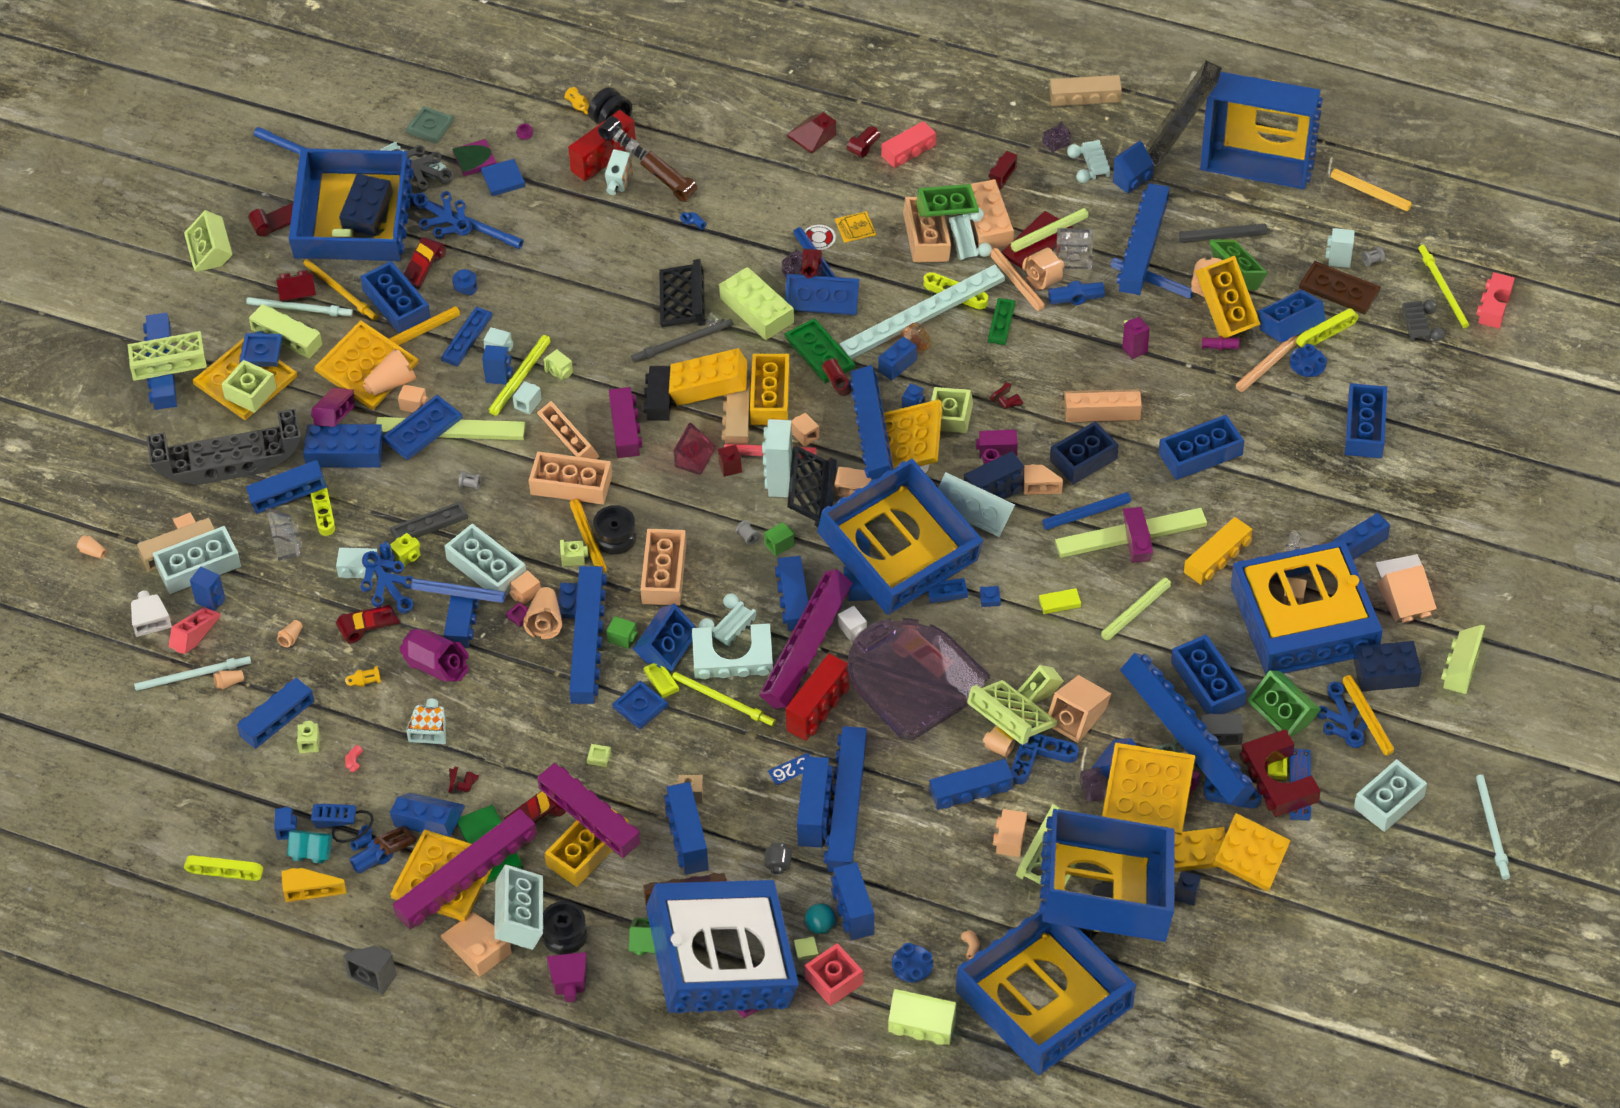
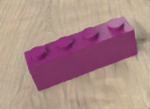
M631 387L609 389L617 458L640 456L639 448H643L642 438L637 435L641 433L640 424L635 421L639 419L638 409L633 407V405H637L636 395L631 393Z

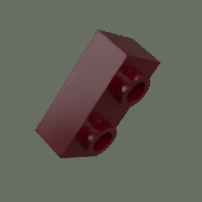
M1006 151L1003 156L998 158L996 166L991 168L988 177L990 180L995 179L998 189H1002L1017 168V154Z

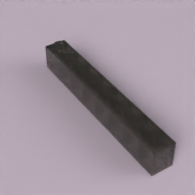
M1206 60L1146 145V150L1155 166H1159L1219 80L1221 67Z

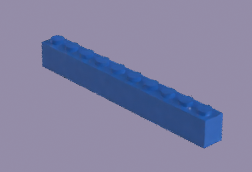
M1134 652L1120 671L1186 752L1195 755V763L1230 805L1241 807L1256 790L1251 784L1252 780L1240 771L1241 767L1235 761L1230 759L1229 752L1217 743L1218 739L1213 734L1207 731L1206 724L1197 719L1195 716L1196 712L1184 703L1185 699L1180 694L1174 691L1173 684L1165 680L1163 672L1152 664V659L1146 654L1141 655Z

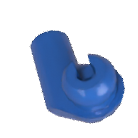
M683 212L680 215V219L684 224H695L701 230L707 225L694 212Z
M363 825L358 835L365 831L369 825ZM372 828L362 837L350 843L353 850L368 846L372 838Z

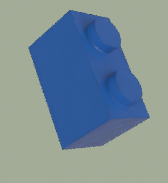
M902 337L878 357V372L893 381L917 360V346L905 337Z
M486 345L482 358L485 382L506 385L509 378L513 375V367H510L511 355L508 354V347Z
M200 566L190 579L195 603L216 611L225 601L220 575Z

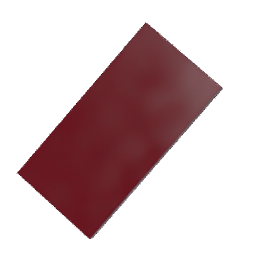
M1044 211L1013 241L1059 220V218ZM1069 226L1017 252L1011 249L1010 243L1001 253L1008 261L1023 269L1025 258L1047 247L1053 251L1073 232V226Z

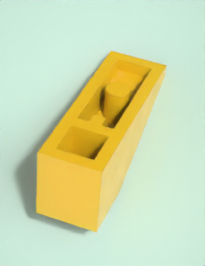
M291 868L281 871L285 902L347 894L344 879L304 868Z

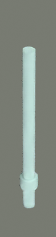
M247 297L246 300L248 305L261 306L263 304L267 307L325 313L335 317L339 315L353 316V309H344L334 305L327 307Z
M250 656L239 659L231 658L227 659V662L134 683L135 690L139 691L227 669L229 671L237 669L236 667L252 664Z
M1480 774L1476 776L1496 853L1495 862L1500 869L1502 879L1506 880L1510 878L1507 867L1509 862L1507 855L1503 851L1484 775Z

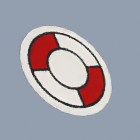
M813 225L804 231L818 250L829 248L836 240L835 232L825 225Z

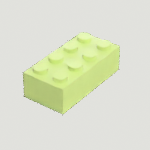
M749 267L719 284L720 299L765 340L794 323V308Z

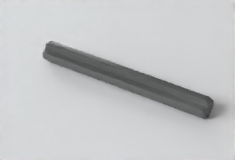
M1263 223L1179 232V241L1189 242L1261 235L1267 233V225Z

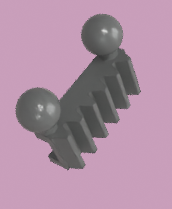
M1426 300L1423 304L1422 301L1403 303L1402 311L1411 342H1414L1415 338L1425 337V340L1432 338L1434 341H1441L1445 337V331L1441 327H1434L1431 331L1428 328L1425 312L1432 314L1437 310V303L1434 300Z

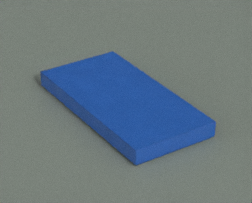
M787 274L785 301L794 308L795 312L857 316L860 279L827 276L806 278L805 275Z
M436 395L383 435L382 440L408 461L463 419V415L439 395Z

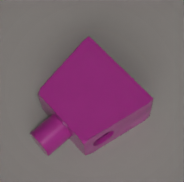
M586 952L547 956L548 970L555 994H564L566 1002H574L577 999L576 993L585 991L588 968Z

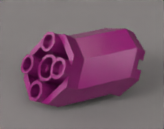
M410 630L400 646V652L411 668L419 669L441 681H461L469 671V665H466L468 653L460 642H452L430 630Z

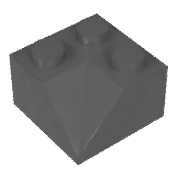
M376 946L363 949L358 948L345 953L343 956L348 978L381 994L385 993L397 976L393 956L385 948Z

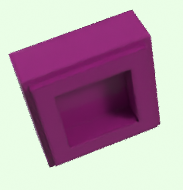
M519 602L506 613V617L518 627H521L524 624V617L528 608Z

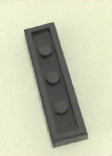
M461 501L390 527V531L395 540L406 533L412 538H418L468 519V514Z

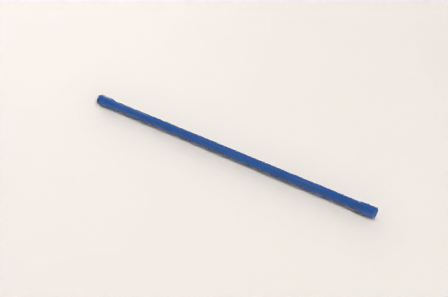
M257 127L254 131L255 137L274 143L299 155L301 148H305L261 127ZM408 194L410 202L414 203L413 198L416 194ZM429 200L430 203L444 211V206ZM452 210V216L458 219V212ZM465 216L471 222L473 229L501 240L517 249H521L523 246V239Z

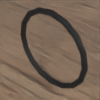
M366 810L356 811V814L366 813L371 818L369 826L365 829V831H363L358 836L347 840L337 839L335 837V830L337 826H334L332 830V838L336 842L340 843L352 842L356 839H359L364 834H366L368 830L372 827V824L374 822L373 814Z

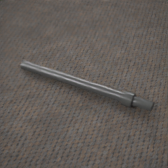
M728 319L658 346L644 348V351L631 355L632 361L636 362L644 358H652L657 353L734 325L733 321Z

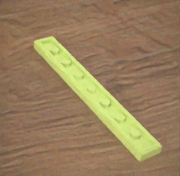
M377 417L376 424H382L383 435H385L406 418ZM460 420L438 438L524 440L526 425L525 422Z
M1202 508L1146 519L1151 538L1207 526ZM1125 524L1055 539V545L1060 558L1128 543Z

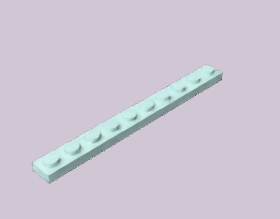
M993 265L840 343V347L853 359L1004 282L1005 276L996 265Z

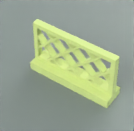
M201 331L127 344L133 381L207 367ZM191 339H197L194 343L189 342ZM178 342L176 346L170 345L172 343ZM184 345H185V346H188V348H187L186 350L180 349V348H182ZM154 346H160L157 350L153 349ZM142 349L139 353H136V352L132 351V350ZM165 349L170 350L167 354L163 353ZM147 352L152 353L149 357L144 356Z
M1003 680L983 688L975 685L970 689L967 703L1022 745L1028 743L1030 736L1057 726V720ZM1024 717L1033 718L1035 720L1024 719Z
M1052 804L1015 876L1021 879L1025 876L1040 884L1041 875L1038 876L1031 871L1042 864L1041 853L1043 845H1046L1042 843L1044 831L1047 832L1048 830L1046 828L1047 817L1052 816L1053 809H1060L1059 807ZM1077 863L1070 865V868H1075ZM1066 874V876H1065V886H1066V884H1067V882H1068V880H1069V878H1070L1071 875H1067V874Z

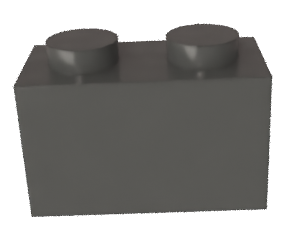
M1209 713L1201 715V721L1206 724L1207 731L1218 739L1217 743L1219 745H1242L1243 727L1241 714Z

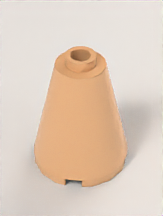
M396 348L392 350L364 379L365 384L363 387L368 394L377 395L416 379L413 370L409 372V363Z
M543 587L537 591L524 617L523 626L525 631L532 637L539 636L541 639H550L557 636L562 628V618L556 593L551 588Z

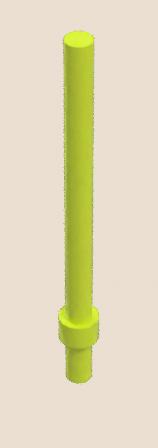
M1420 245L1418 249L1423 256V262L1431 270L1463 328L1469 327L1466 317L1438 270L1433 255L1429 254L1425 245Z
M674 672L672 676L674 680L751 716V719L757 722L762 721L772 727L776 723V719L765 715L764 711L760 709H753L678 672Z

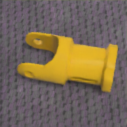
M576 87L569 88L565 92L564 98L570 101L576 110L588 114L589 103L586 97L580 95Z
M378 666L364 671L361 669L357 670L354 675L346 677V684L349 686L365 687V684L381 683Z

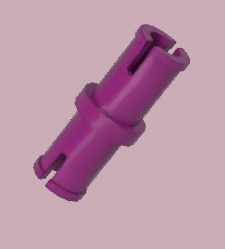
M1219 336V338L1202 337V349H1218V351H1222V349H1239V338H1222V336Z

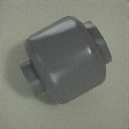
M772 843L770 847L766 848L765 867L771 870L772 874H783V871L790 868L791 850L787 848L786 844Z

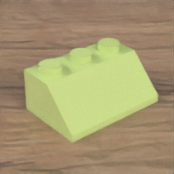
M205 210L184 232L193 268L196 272L223 266L233 255L223 218L219 215Z
M1484 625L1462 630L1459 632L1458 638L1453 639L1451 649L1454 651L1453 654H1448L1446 661L1449 667L1448 669L1444 668L1441 677L1442 680H1445L1443 688L1467 694L1482 644Z
M894 989L888 1020V1032L898 1036H910L917 1040L933 1041L939 1045H950L956 1024V1002Z

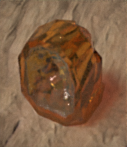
M917 322L908 325L900 333L902 337L914 343L919 351H925L931 345L929 335L923 326Z

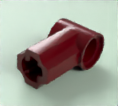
M874 126L868 127L858 137L853 136L849 140L847 150L864 158L868 154L870 147L880 138V132Z
M803 249L801 273L806 278H812L817 274L818 266H821L822 250Z
M836 358L825 361L822 368L835 391L841 396L848 395L852 388ZM845 382L844 387L838 388L840 383Z

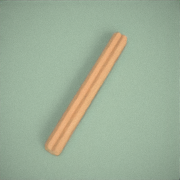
M998 248L992 249L991 258L1036 311L1043 310L1045 303Z
M1295 335L1289 338V340L1282 342L1239 380L1235 388L1239 392H1244L1297 345L1296 340L1298 336Z

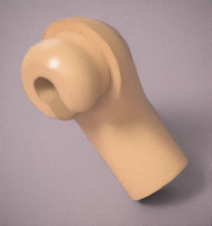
M967 930L962 933L961 939L969 945L966 958L971 960L979 951L981 944L976 933L972 930Z

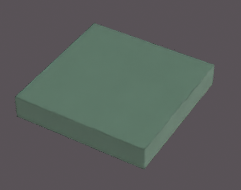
M423 106L406 128L408 134L437 144L454 122V117Z

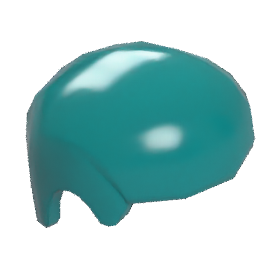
M823 903L814 904L806 911L804 923L808 930L815 934L828 933L832 927H836L837 916L830 906Z

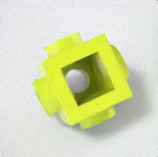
M408 533L398 537L390 544L395 556L394 560L401 561L404 567L421 556L419 541L415 537L412 538Z

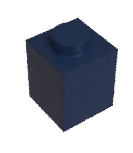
M1181 871L1176 886L1175 901L1195 906L1200 890L1201 876Z

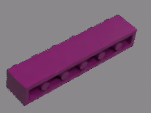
M554 762L537 777L538 788L621 858L627 856L640 844L638 828L627 823L620 813L616 814L607 802H602L598 799L592 790H587L582 782L569 775V772L564 767H560Z

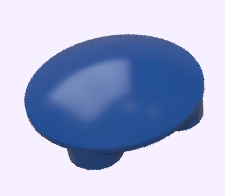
M1306 344L1304 347H1300L1292 352L1289 362L1291 368L1297 374L1304 377H1314L1325 370L1327 358L1312 344Z
M905 943L895 952L892 958L893 972L899 979L906 982L922 981L929 976L933 969L932 954L922 946Z

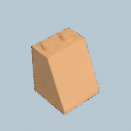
M1423 565L1388 573L1377 582V586L1395 622L1402 621V624L1413 621L1415 617L1420 616L1421 619L1428 618L1437 609Z
M1079 675L1054 694L1048 714L1058 722L1057 726L1052 729L1079 743L1106 710L1111 693Z

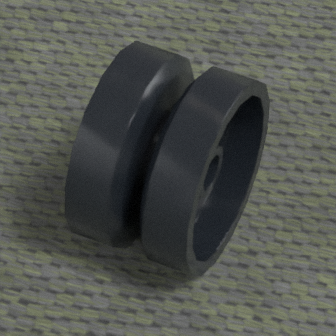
M607 87L593 97L589 104L588 116L596 124H601L619 110L630 117L633 110L632 103L614 88Z
M610 505L596 513L593 527L599 549L608 554H621L634 546L636 542L635 517L629 509L620 505Z
M559 901L549 905L543 911L542 940L546 948L553 953L563 955L577 952L584 946L587 939V927L583 910L575 903L568 901Z

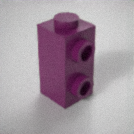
M1140 316L1124 323L1122 348L1132 360L1148 352L1150 328Z
M1017 430L979 431V439H975L976 450H979L980 457H982L987 449L997 450L1000 456L1013 451L1017 456Z

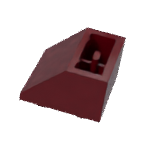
M308 269L297 271V275H290V272L279 274V278H276L280 301L316 295L312 272L308 273Z

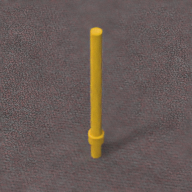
M309 259L304 260L303 264L356 306L361 314H366L373 321L378 318V315L370 309L368 304L358 300Z

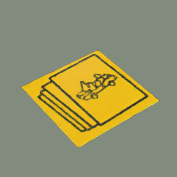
M867 211L834 219L844 243L876 235Z

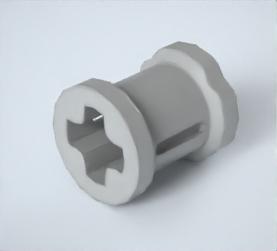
M1378 246L1375 250L1369 252L1363 251V263L1369 267L1373 263L1384 262L1385 253L1382 247Z
M462 471L459 477V487H471L478 491L481 486L482 475H473Z
M748 520L740 522L735 529V532L745 539L747 545L754 544L760 537V533L751 527Z

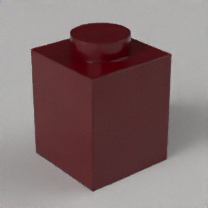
M732 445L718 449V460L723 476L742 473L741 457L737 446Z

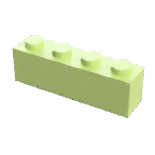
M262 304L249 317L251 330L255 332L262 331L264 334H282V346L308 359L322 346L321 335L316 329H311L302 322H297L288 315L277 312L272 307Z

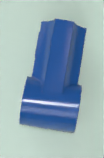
M373 839L365 850L349 858L356 873L360 874L377 863H387L393 857V853L386 855V850H381L379 848L380 844L376 845L374 843L375 839Z

